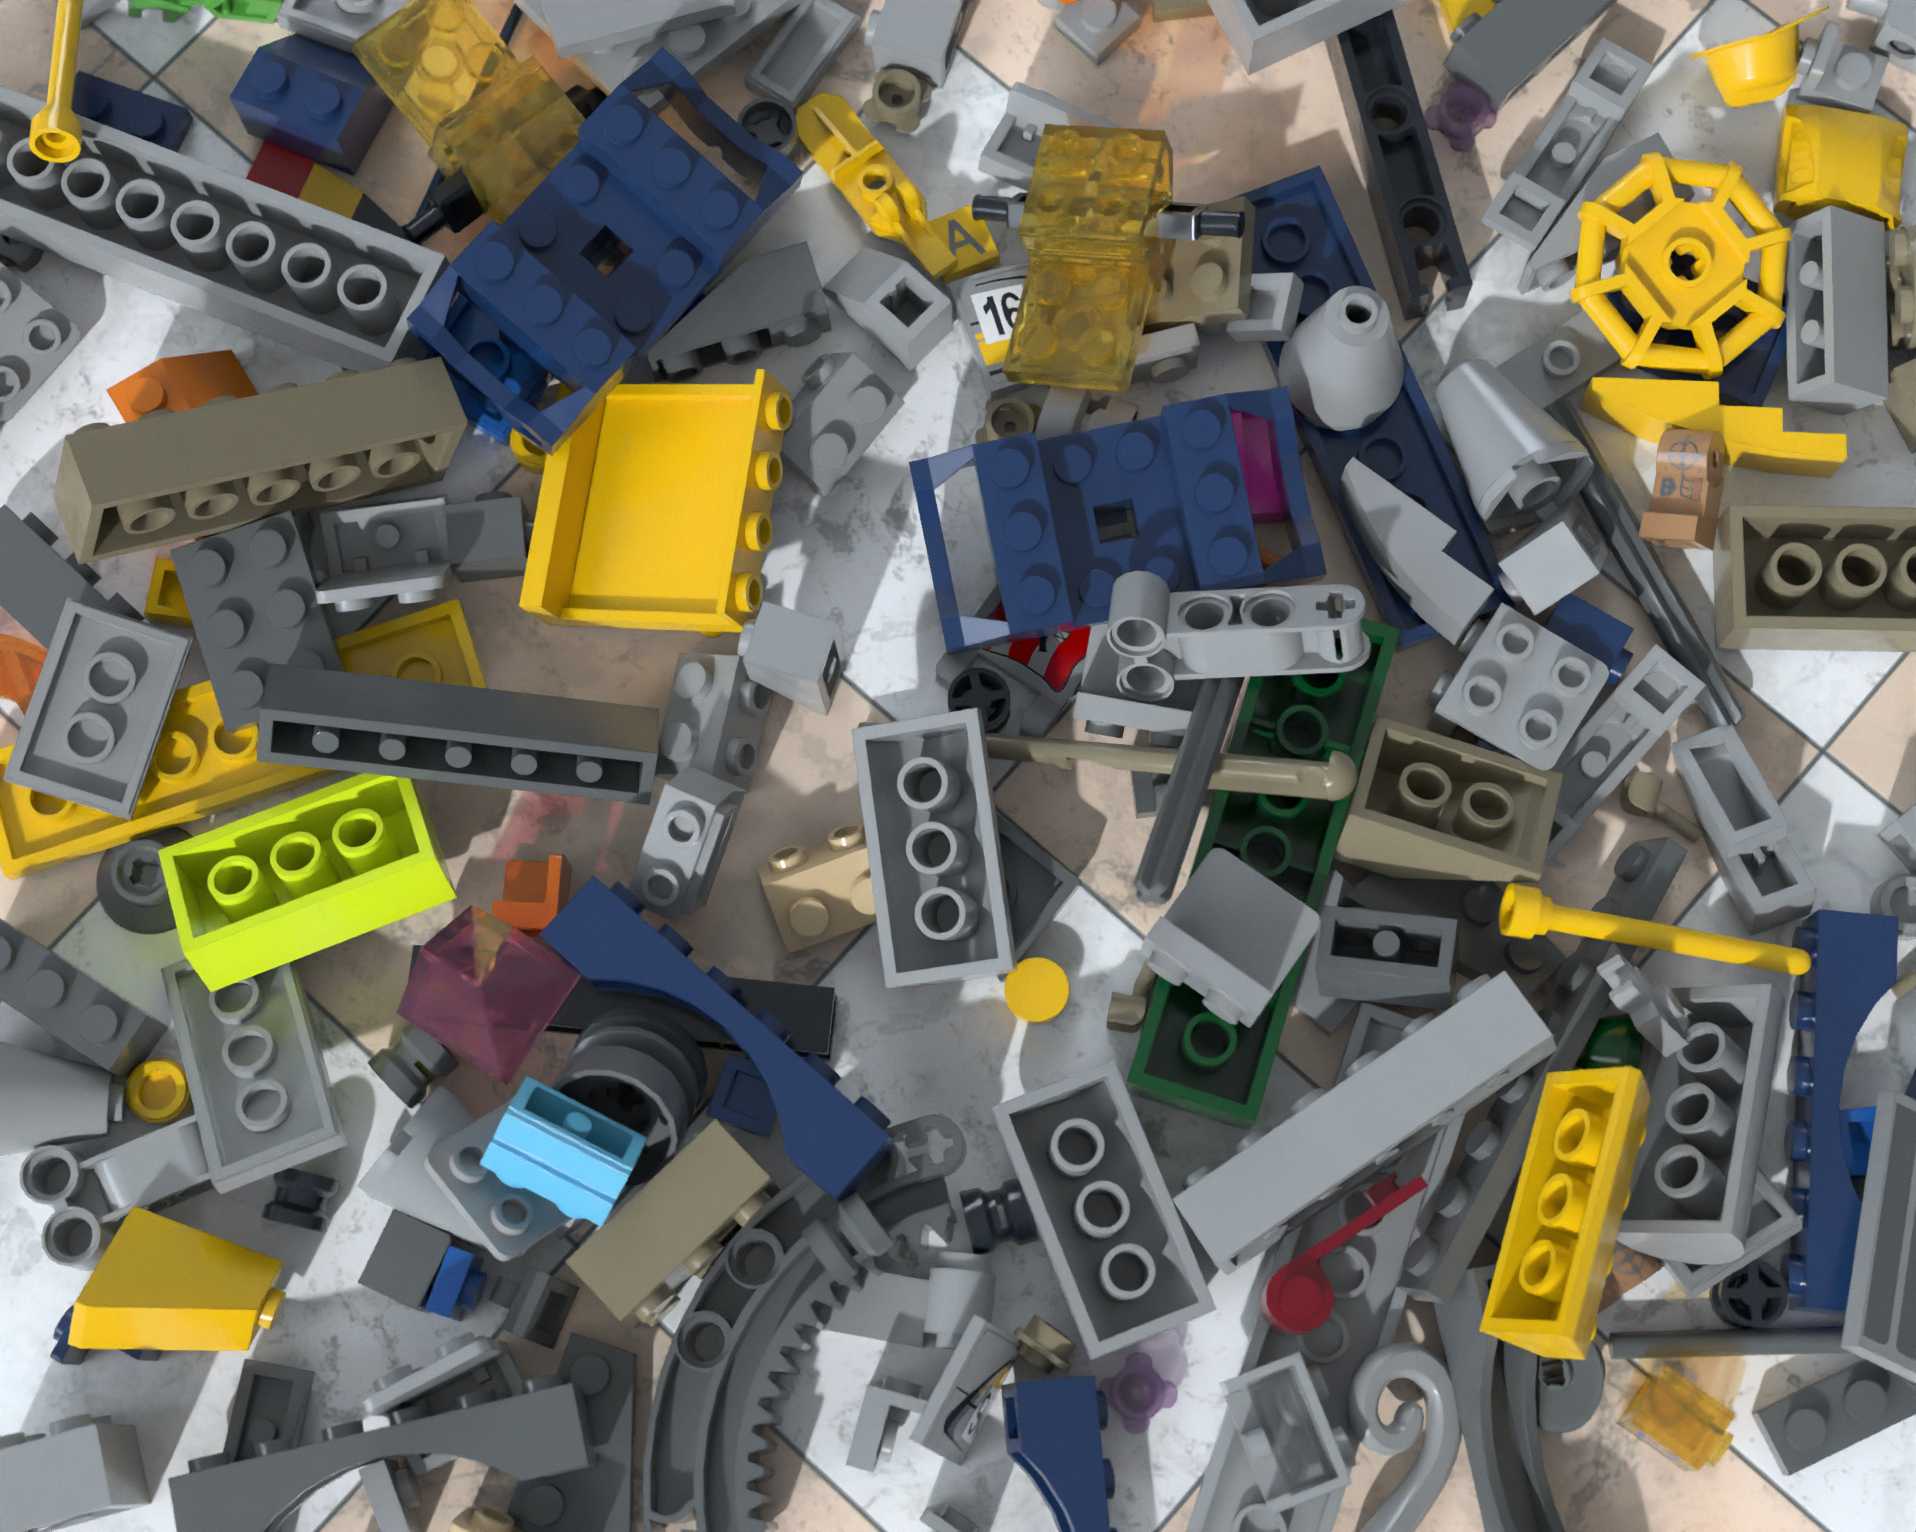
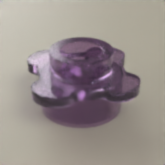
M1453 83L1448 87L1437 106L1427 108L1424 119L1429 130H1438L1450 140V146L1453 150L1466 152L1473 148L1475 137L1483 129H1490L1495 125L1497 111L1494 106L1487 104L1486 98L1477 89L1465 83ZM1462 113L1466 116V120L1458 121L1455 115Z
M1142 1352L1130 1354L1125 1360V1367L1115 1377L1104 1378L1098 1385V1390H1102L1105 1394L1107 1405H1112L1123 1417V1427L1125 1430L1133 1434L1147 1431L1150 1426V1419L1160 1409L1174 1406L1178 1397L1175 1384L1171 1381H1163L1159 1374L1152 1369V1359L1150 1356ZM1135 1386H1139L1144 1390V1396L1139 1400L1134 1399L1131 1395V1390Z

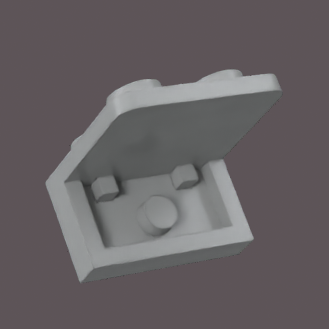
M1 261L0 421H9L80 342L81 332L73 322L10 271Z
M447 494L329 509L319 513L330 576L315 590L317 603H334L336 612H349L374 606L373 598L398 594L399 603L403 604L423 602L437 598L436 590L445 587L455 574L449 563L445 504H449Z
M1501 603L1489 624L1478 618L1458 649L1459 652L1468 657L1457 675L1455 676L1445 670L1434 686L1426 703L1434 707L1435 710L1426 727L1439 735L1450 737L1458 724L1512 758L1525 761L1539 770H1549L1557 762L1609 677V670L1600 660Z
M1108 623L1092 626L1080 691L1077 692L1073 717L1087 720L1085 732L1123 738L1124 727L1126 726L1150 731L1148 743L1180 749L1204 679L1174 680L1173 692L1161 702L1146 704L1129 700L1120 693L1116 685L1120 654L1113 650L1107 641Z
M1215 848L1207 854L1164 917H1159L1145 937L1140 952L1149 958L1146 962L1147 965L1159 976L1177 986L1184 982L1205 997L1202 1001L1203 1004L1218 1017L1234 1025L1240 1021L1250 1028L1319 929L1321 920L1318 913L1230 852L1222 848Z
M513 1098L432 1148L424 1160V1167L428 1174L491 1254L500 1261L513 1259L551 1232H554L558 1239L562 1240L580 1228L586 1218L575 1219L567 1216L557 1207L556 1203L527 1188H515L503 1183L494 1171L480 1165Z
M468 1332L435 1349L434 1352L438 1361L425 1368L419 1367L413 1370L411 1365L408 1364L375 1380L372 1384L377 1393L364 1399L362 1404L367 1415L388 1417V1414L391 1412L429 1405L430 1415L434 1416L457 1410L455 1398L474 1392L495 1389L497 1400L522 1395L521 1382L525 1380L507 1342L484 1337V1335L474 1338L473 1333ZM427 1453L406 1456L416 1478H421L459 1458L454 1455Z

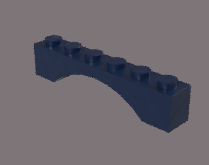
M593 875L539 934L550 949L597 990L629 991L668 1000L701 1015L730 1036L754 1062L768 1085L780 1119L787 1157L792 1164L839 1204L842 1199L859 1187L894 1147L891 1136L884 1131L891 1121L862 1095L853 1104L834 1086L841 1080V1077L815 1053L811 1052L803 1060L789 1048L785 1042L792 1034L770 1013L761 1009L754 1017L736 1001L743 993L742 990L717 967L712 966L705 974L687 957L693 952L694 948L673 928L664 923L656 931L639 915L646 906L624 885L616 881L608 889Z
M1819 909L1802 921V927H1796L1792 939V948L1802 949L1811 957V967L1806 973L1800 975V991L1795 990L1793 992L1789 1007L1790 1027L1793 1030H1798L1797 1055H1792L1789 1060L1787 1089L1789 1094L1796 1095L1795 1121L1790 1120L1788 1122L1784 1140L1786 1159L1792 1160L1794 1163L1793 1187L1788 1186L1783 1197L1802 1220V1230L1791 1236L1790 1253L1783 1255L1780 1273L1785 1278L1789 1291L1788 1310L1846 1316L1862 1203L1851 1182L1842 1148L1839 1111L1844 1069L1856 1035L1875 1004L1897 981L1898 917Z
M1095 1375L1022 1381L1001 1385L1007 1454L1034 1484L1049 1508L1058 1532H1118L1115 1527H1110L1107 1500L1114 1497L1115 1477L1110 1459L1103 1458L1100 1431H1105L1108 1425V1407L1104 1392L1096 1390Z

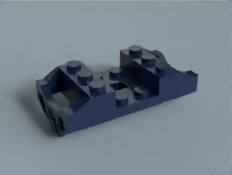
M661 47L649 61L622 81L578 128V144L504 223L499 226L491 220L448 266L420 305L406 318L409 332L434 358L441 356L446 370L458 381H465L469 385L467 387L468 391L481 405L494 414L499 411L503 416V420L517 433L550 456H553L800 187L804 172L780 151L757 140L706 95L686 67ZM657 87L694 135L708 147L718 146L722 152V159L740 175L761 185L755 202L640 101L638 97L646 89ZM608 241H611L627 258L623 262L620 261L605 276L597 268L611 254L604 246ZM456 291L461 293L499 327L500 340L515 353L520 350L530 358V366L544 379L547 380L551 375H554L573 393L542 411L516 396L474 359L444 327L454 293Z
M1288 386L1267 390L1226 393L1162 406L1160 416L1042 440H1037L1035 432L972 444L933 457L909 462L947 655L1107 624L1109 621L1113 584L1118 577L1128 572L1146 571L1158 575L1167 583L1170 593L1296 586L1321 581L1327 574L1321 543L1312 519L1300 464L1294 414ZM1240 412L1267 419L1273 473L1277 490L1282 495V515L1292 548L1290 554L1265 570L1262 568L1231 414ZM972 466L975 468L985 517V527L1005 621L959 615L934 490L962 468ZM1126 511H1132L1137 537L1132 538L1131 534L1100 540L1097 527L1128 522Z

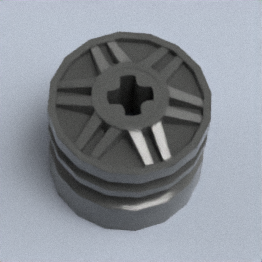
M616 1008L596 1016L580 1033L574 1048L567 1057L566 1064L559 1071L550 1088L647 1137L645 1145L624 1185L636 1186L650 1181L674 1158L684 1137L686 1127L691 1122L694 1112L702 1099L708 1074L704 1054L694 1038L670 1017L645 1008Z

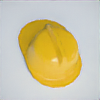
M1829 4L1760 36L1707 49L1691 55L1689 59L1705 60L1717 89L1729 107L1739 108L1772 100L1784 94L1794 83L1798 74V63L1800 60L1799 23L1830 8Z

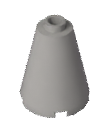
M1349 286L1337 291L1294 329L1291 340L1284 343L1278 368L1281 387L1288 386L1291 402L1305 415L1304 419L1313 425L1336 431L1364 428L1384 413L1398 397L1404 378V362L1388 305L1381 295L1370 288Z
M1465 358L1454 362L1445 369L1440 377L1441 382L1436 389L1435 396L1477 516L1493 534H1503L1528 528L1541 521L1535 511L1544 507L1552 500L1559 509L1586 485L1594 470V463L1589 457L1590 454L1587 447L1485 359L1471 360Z
M0 1042V1156L36 1150L47 1145L58 1146L109 1136L111 1123H123L126 1085L114 1084L113 1073L105 1068Z
M441 1084L410 1119L357 1186L367 1196L492 1255L424 1167L425 1157L432 1148L476 1122L454 1092H451ZM527 1248L517 1256L521 1258L528 1251L529 1248Z

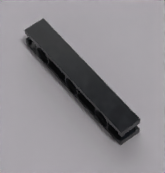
M1391 9L1326 39L1324 42L1404 321L1424 317L1429 313L1427 300L1430 293L1427 284H1420L1418 270H1423L1429 266L1438 268L1447 291L1444 301L1447 311L1464 308L1473 282L1394 13ZM1387 117L1393 119L1399 127L1386 129L1376 124L1374 119ZM1410 226L1422 227L1430 233L1432 238L1427 240L1412 238L1406 233L1405 228Z
M413 945L404 1009L407 1012H412V1015L418 1019L580 1035L585 1027L598 1015L616 1008H645L670 1017L692 1035L699 1048L743 1052L730 1036L701 1015L661 998L629 991L597 990L564 960ZM729 977L743 992L736 1001L754 1017L761 1009H764L777 1019L792 1034L785 1044L802 1059H806L813 1052L823 1061H831L838 1003L835 988Z

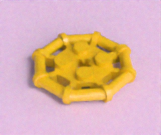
M1652 151L1643 154L1637 166L1592 202L1585 201L1582 203L1577 213V217L1581 220L1575 286L1574 289L1569 291L1572 303H1579L1621 356L1620 365L1629 370H1634L1637 366L1696 373L1701 374L1705 380L1720 377L1723 367L1771 328L1779 329L1786 317L1785 312L1781 309L1788 242L1794 239L1791 228H1783L1742 175L1743 166L1734 161L1723 165L1662 157L1658 151ZM1671 183L1711 188V195L1707 202L1701 201L1698 204L1683 202L1685 199L1675 198ZM1645 190H1651L1655 207L1634 224L1617 215L1619 211ZM1727 200L1732 203L1756 234L1755 237L1746 238L1723 208ZM1605 232H1608L1621 240L1620 251L1617 253L1615 260L1617 276L1601 280ZM1673 250L1680 256L1688 252L1694 255L1696 262L1692 264L1690 269L1695 277L1691 281H1688L1683 275L1676 277L1670 268L1673 263L1670 258ZM1761 251L1758 291L1755 294L1746 289L1747 278L1743 280L1745 263L1749 262L1750 253ZM1618 290L1623 292L1644 319L1637 334H1635L1605 294ZM1733 305L1746 312L1747 317L1720 339L1716 340L1712 322ZM1660 327L1667 330H1692L1696 348L1652 343Z

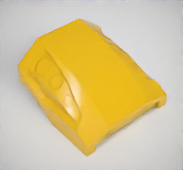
M1785 105L1781 116L1774 165L1775 192L1773 211L1783 213L1790 219L1798 220L1829 205H1833L1883 222L1885 231L1897 229L1902 223L1903 218L1900 214V190L1908 137L1907 125L1878 115L1819 105Z

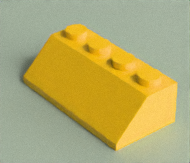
M1628 1066L1547 1073L1479 1331L1542 1357L1586 1360L1589 1344L1597 1330V1313L1605 1281L1614 1262L1613 1249L1622 1214L1630 1199L1629 1186L1636 1158L1646 1136V1119L1652 1098L1642 1071Z

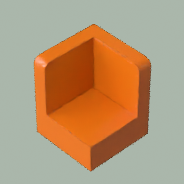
M550 853L549 862L510 860L507 862L503 900H493L491 927L501 937L542 939L539 934L567 905L569 900L572 865L564 854Z

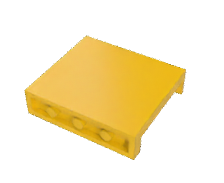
M756 369L754 384H618L553 456L549 454L546 456L519 607L550 626L741 633L748 618L753 619L754 612L760 608L762 602L763 586L760 579L764 551L770 547L772 542L773 525L770 514L774 490L779 488L783 476L780 453L784 430L789 428L793 414L790 392L765 369ZM562 382L559 385L556 402L573 393Z

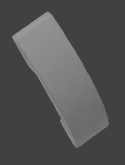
M1602 36L1573 79L1568 93L1517 170L1512 171L1484 213L1481 223L1534 253L1588 176L1655 66Z
M1657 644L1654 645L1606 702L1567 744L1551 769L1563 773L1543 870L1706 686Z

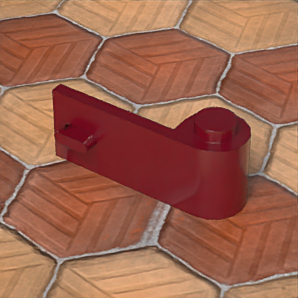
M1393 1172L1362 1193L1370 1205V1209L1276 1271L1264 1283L1259 1295V1309L1264 1321L1273 1330L1284 1335L1299 1336L1320 1327L1329 1317L1334 1305L1331 1284L1317 1261L1428 1187L1422 1175H1419L1399 1189L1394 1181L1398 1176Z

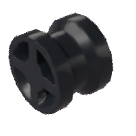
M971 668L961 672L952 681L948 690V712L967 708H979L982 710L985 733L1000 734L1006 728L1010 719V690L1006 681L997 672L987 668Z
M287 1168L273 1174L272 1179L277 1186L274 1199L265 1204L261 1217L326 1233L330 1221L325 1213L328 1200L337 1195L341 1181L293 1168Z
M1755 1259L1712 1286L1709 1290V1299L1713 1311L1721 1321L1731 1327L1749 1329L1769 1325L1781 1317L1787 1307L1789 1291L1785 1278L1776 1267L1766 1261ZM1738 1299H1741L1749 1307L1748 1313L1746 1312V1306L1741 1304Z

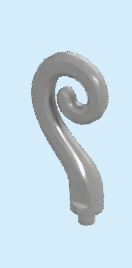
M1397 1342L1382 1346L1374 1351L1357 1368L1350 1384L1347 1397V1414L1353 1434L1369 1450L1384 1456L1397 1455L1410 1449L1418 1441L1424 1422L1422 1407L1414 1402H1403L1398 1406L1394 1420L1388 1425L1383 1424L1378 1414V1404L1384 1388L1396 1378L1413 1380L1422 1392L1426 1408L1425 1435L1422 1447L1413 1466L1360 1532H1415L1447 1483L1457 1459L1462 1438V1428L1449 1368L1433 1351L1415 1342Z

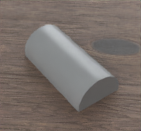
M971 708L851 729L885 987L893 989L928 986L997 976L1017 971L982 710Z
M1773 983L1671 988L1685 1012V1015L1677 1019L1688 1045L1665 1057L1644 1037L1638 1070L1642 1071L1652 1099L1646 1119V1136L1639 1148L1629 1186V1203L1622 1214L1616 1238L1623 1245L1653 1257L1680 1261L1687 1264H1725L1736 1261L1743 1256L1784 1009V997Z
M1115 1059L991 1107V1112L1090 1361L1165 1333L1217 1310Z

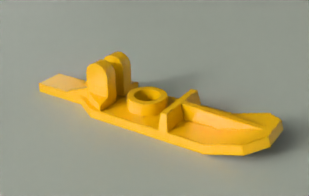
M821 92L797 108L795 118L799 140L813 160L877 236L902 243L933 281L959 265L958 259L927 220L926 198L919 191L918 186L916 187L885 151L881 143L863 125L843 96ZM874 181L886 182L882 188L877 190L867 188Z

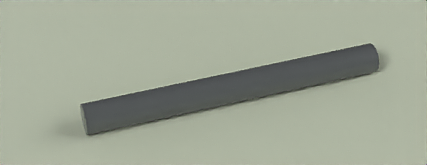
M1844 1326L1610 1332L1608 1338L1611 1359L1851 1353L1841 1348Z

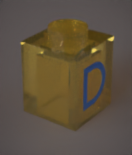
M1668 1366L1652 1368L1617 1424L1683 1471H1700L1704 1464L1709 1468L1715 1466L1727 1451L1732 1442L1733 1434L1726 1429L1736 1414Z

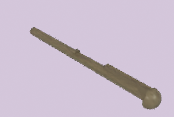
M860 722L858 728L878 725L880 723ZM985 733L988 758L1056 764L1062 769L1069 770L1073 769L1072 760L1091 761L1118 770L1171 774L1179 749ZM1338 750L1332 751L1329 762L1220 753L1208 789L1337 801L1345 798L1353 791L1357 783L1358 774L1353 760L1347 754Z

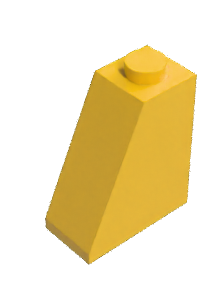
M133 1205L75 1301L68 1344L80 1349L248 1351L260 1327L271 1330L283 1307L286 1292L277 1289L283 1261Z

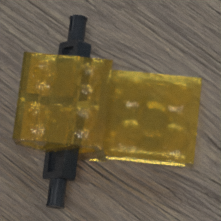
M412 0L354 41L352 46V52L428 144L430 147L428 156L447 178L428 192L427 198L431 207L402 226L407 239L420 246L444 227L456 234L483 214L501 226L578 144V128L608 97L597 85L591 90H587L577 84L564 93L534 55L520 63L470 0Z
M1045 124L1028 193H1017L1013 197L983 196L981 194L974 196L972 201L973 219L975 221L1006 222L1008 228H1019L1017 235L1030 257L1002 370L1008 381L1128 392L1152 291L1161 292L1170 254V239L1198 240L1202 235L1236 237L1240 239L1243 236L1245 228V215L1243 211L1208 210V204L1173 202V150L1165 130Z

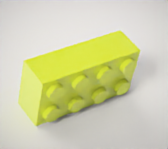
M361 773L158 850L183 954L210 992L457 898L427 801L417 781L412 778Z

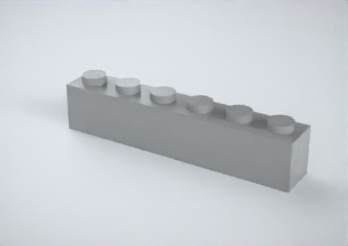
M1505 970L1493 979L1488 974L1472 980L1457 993L1456 999L1458 1003L1437 1017L1433 1012L1420 1016L1402 1031L1401 1037L1404 1040L1382 1055L1379 1050L1363 1055L1346 1070L1349 1078L1328 1092L1324 1088H1318L1308 1093L1291 1108L1293 1116L1273 1130L1269 1126L1256 1129L1238 1143L1236 1149L1239 1153L1218 1168L1214 1163L1207 1164L1190 1174L1183 1181L1181 1186L1184 1191L1172 1200L1220 1270L1228 1276L1557 1050L1553 1034Z

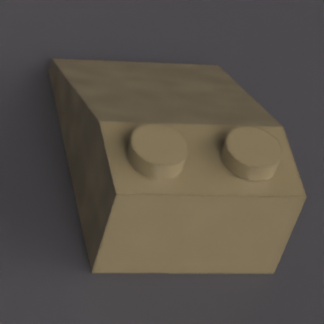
M1376 715L1333 859L1392 878L1538 882L1543 871L1563 773L1551 769L1539 770L1525 761Z

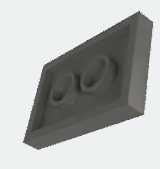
M289 510L170 550L226 731L235 733L259 725L260 707L269 663L347 672L326 604L317 603L315 590L320 585L298 515L295 512Z

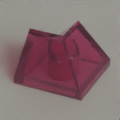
M471 904L421 947L396 1014L507 1086L581 975L516 927Z

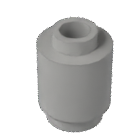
M959 1252L938 1253L937 1268H930L924 1324L925 1333L937 1334L936 1347L955 1350L974 1314L992 1324L996 1274L990 1273L991 1257Z

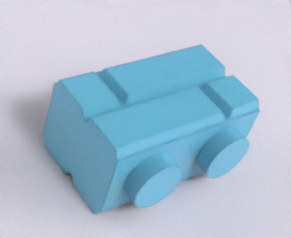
M526 1076L499 1124L480 1165L494 1171L503 1183L515 1188H527L556 1203L557 1207L567 1216L575 1219L586 1218L602 1227L633 1170L647 1137Z

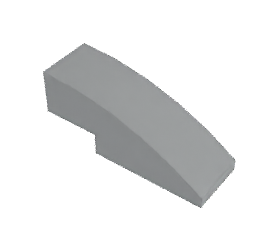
M1352 457L1345 466L1339 489L1351 521L1366 549L1399 595L1425 622L1455 646L1485 607L1494 588L1446 554L1457 532Z
M1732 722L1730 726L1724 728L1718 726L1673 742L1671 751L1699 827L1704 830L1702 835L1713 861L1750 936L1810 915L1817 889L1787 838L1790 825Z

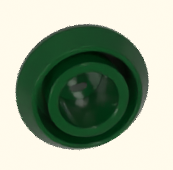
M1630 1014L1600 1017L1574 1068L1589 1070L1631 1066L1638 1069L1644 1036L1636 1029Z

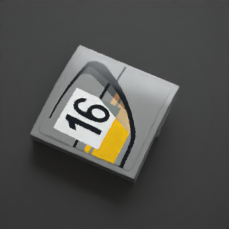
M1063 257L1008 265L948 283V294L990 401L1044 382L1047 388L1050 389L1055 378L1071 382L1105 370L1106 364Z
M974 1314L909 1439L961 1466L1001 1389V1385L1004 1384L1019 1355L1017 1351L1021 1344L1001 1329Z

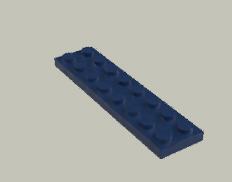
M1320 165L1233 197L1245 196L1256 207L1252 274L1294 272L1304 283L1295 328L1332 295L1345 287L1364 286L1376 291ZM1260 341L1276 380L1281 387L1278 368L1285 341ZM1400 342L1399 346L1404 362V378L1398 397L1384 413L1364 428L1336 431L1315 426L1304 419L1305 415L1291 402L1295 423L1384 625L1400 629L1395 645L1397 653L1442 635L1425 622L1393 588L1370 556L1352 523L1339 489L1345 466L1352 457L1457 531L1446 554L1494 588L1485 607L1472 624L1478 618L1484 620L1494 616L1501 603L1512 609L1515 605L1499 580L1498 575L1503 570L1498 564L1499 561L1477 516L1476 510Z

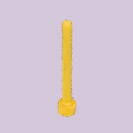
M58 0L47 103L31 121L30 149L39 158L49 162L64 163L72 161L81 151L83 128L76 114L72 111L84 0Z
M1510 883L1503 894L1500 905L1499 930L1502 935L1530 940L1535 934L1543 936L1548 930L1794 975H1802L1811 967V957L1802 949L1553 904L1550 896L1542 895L1538 887Z

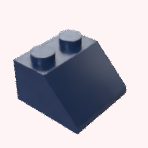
M294 33L258 47L231 93L230 99L249 135L354 176L409 77L407 72L390 65L387 67Z

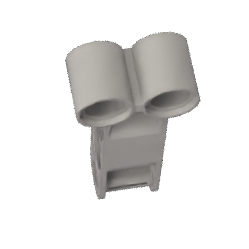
M1146 571L1125 573L1117 578L1112 587L1107 629V641L1110 647L1120 654L1116 685L1120 693L1127 699L1151 704L1161 702L1170 696L1174 690V680L1338 673L1354 670L1362 666L1371 653L1369 637L1362 631L1361 618L1366 610L1364 595L1357 588L1344 584L1170 593L1167 583L1158 575ZM1336 598H1339L1341 600V618H1337L1336 615ZM1337 638H1341L1342 658H1338L1336 655L1335 643Z
M196 1114L89 1159L60 1146H42L29 1153L23 1161L19 1173L20 1186L25 1195L36 1203L54 1208L55 1211L44 1224L41 1234L42 1248L46 1255L59 1265L84 1271H92L96 1268L118 1232L117 1229L121 1227L133 1205L152 1213H157L215 1188L212 1184ZM67 1162L71 1174L69 1183L64 1190L58 1194L51 1195L47 1187L48 1174L57 1164ZM88 1222L93 1235L91 1244L85 1252L78 1256H73L68 1244L70 1233L80 1223Z

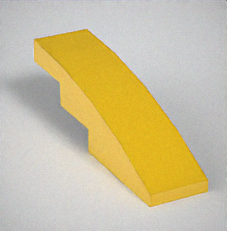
M1592 377L1581 398V411L1638 438L1658 445L1663 432L1667 428L1720 431L1725 443L1724 464L1767 473L1830 479L1847 459L1846 434L1783 432V408L1719 405V382Z

